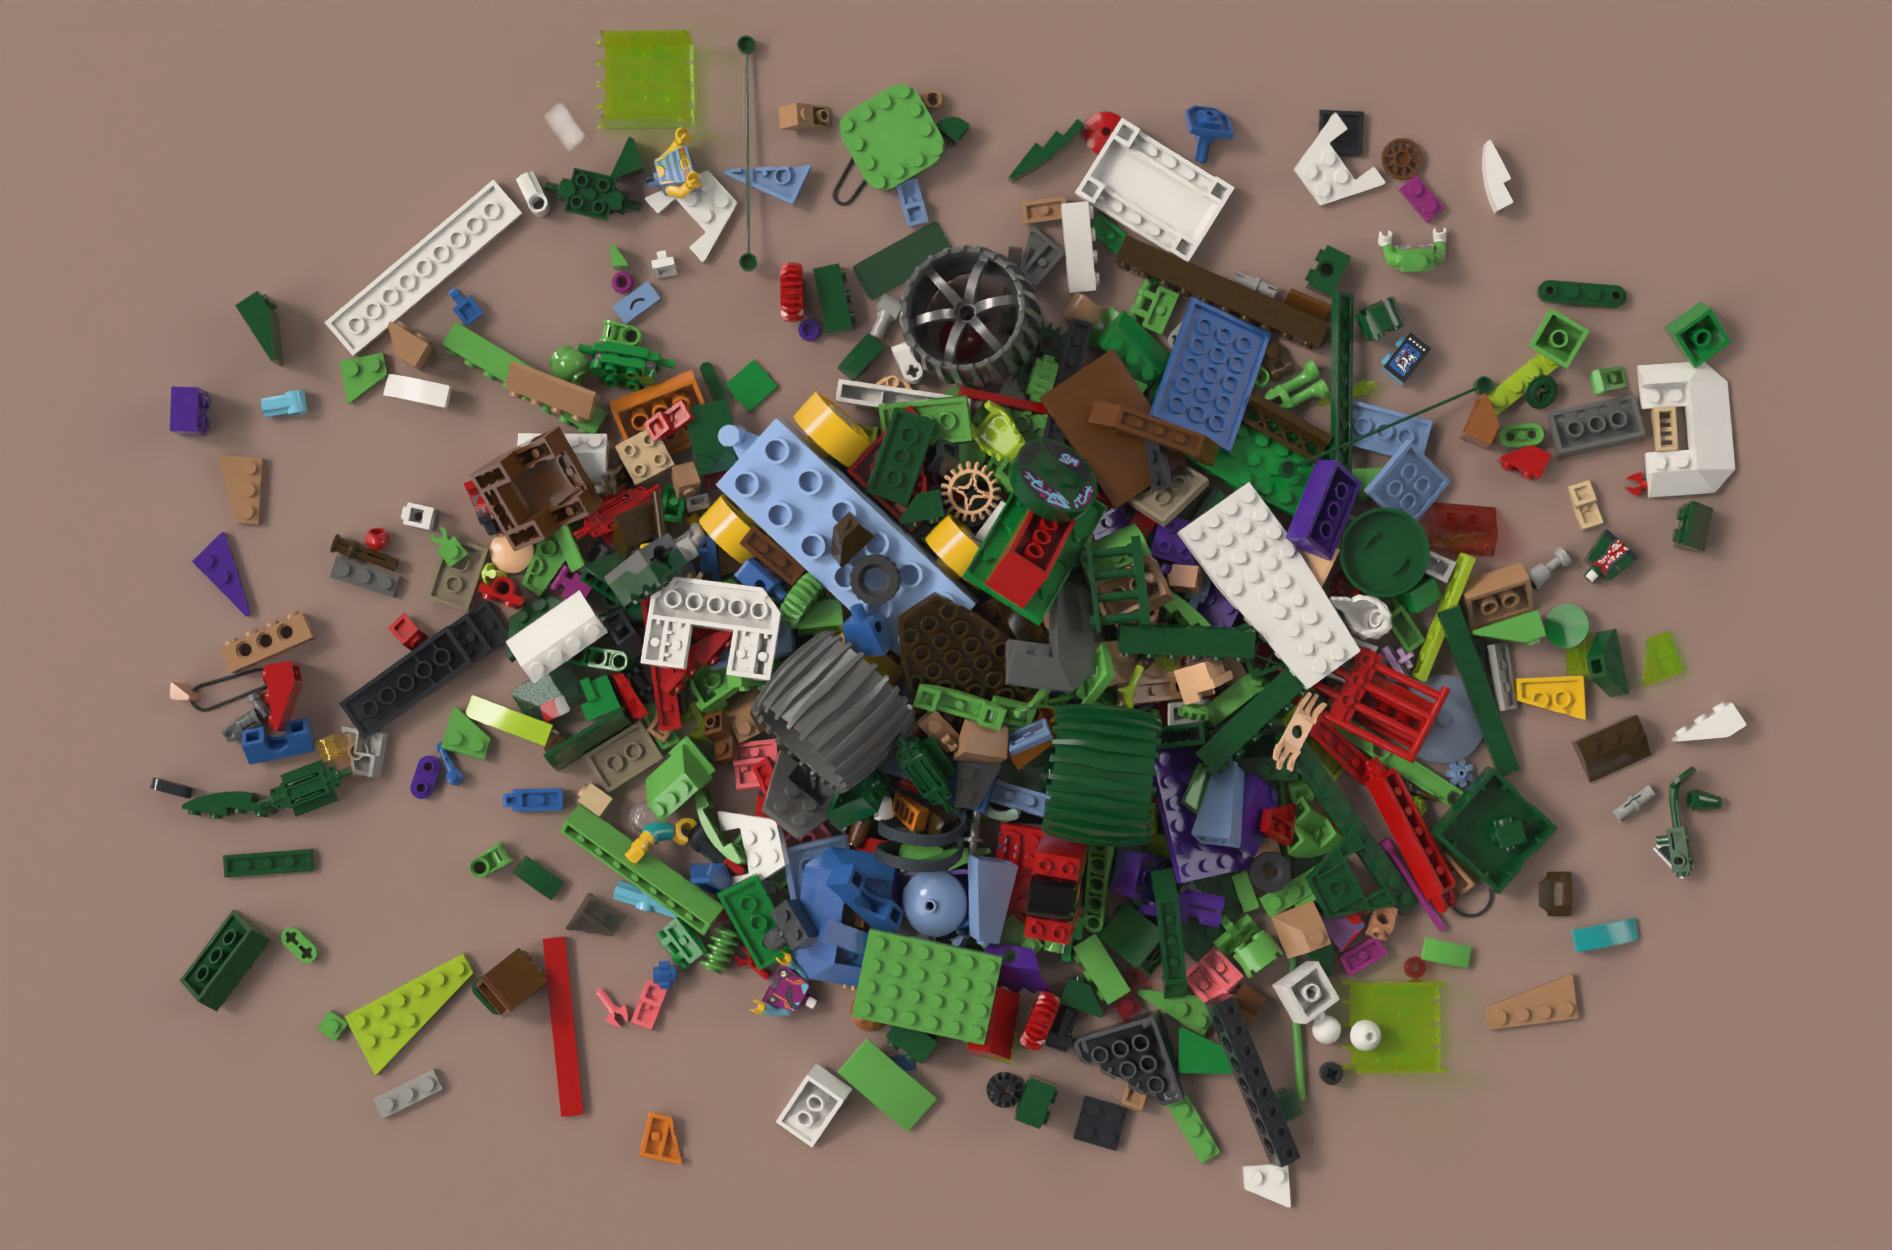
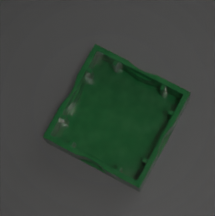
M1487 766L1430 829V833L1491 891L1500 894L1519 873L1526 860L1543 846L1558 827L1536 806L1528 803L1518 790L1495 768ZM1513 815L1514 818L1521 820L1527 842L1517 844V848L1504 851L1491 843L1489 832H1491L1490 825H1493V821L1497 818Z

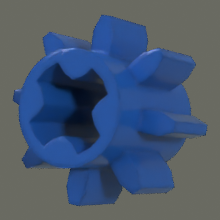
M659 961L658 967H653L654 984H659L660 989H671V983H677L676 966H671L670 961Z

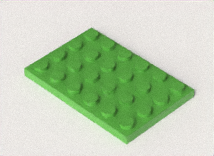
M870 928L851 1017L984 1045L1003 956Z

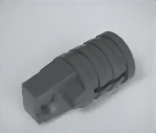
M254 708L224 727L222 733L228 742H232L242 738V731L263 727L265 724Z

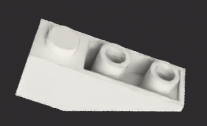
M1723 701L1712 708L1714 712L1708 716L1704 713L1694 719L1695 724L1688 728L1686 725L1675 732L1677 736L1672 738V740L1676 742L1729 737L1747 724L1733 703L1725 704Z

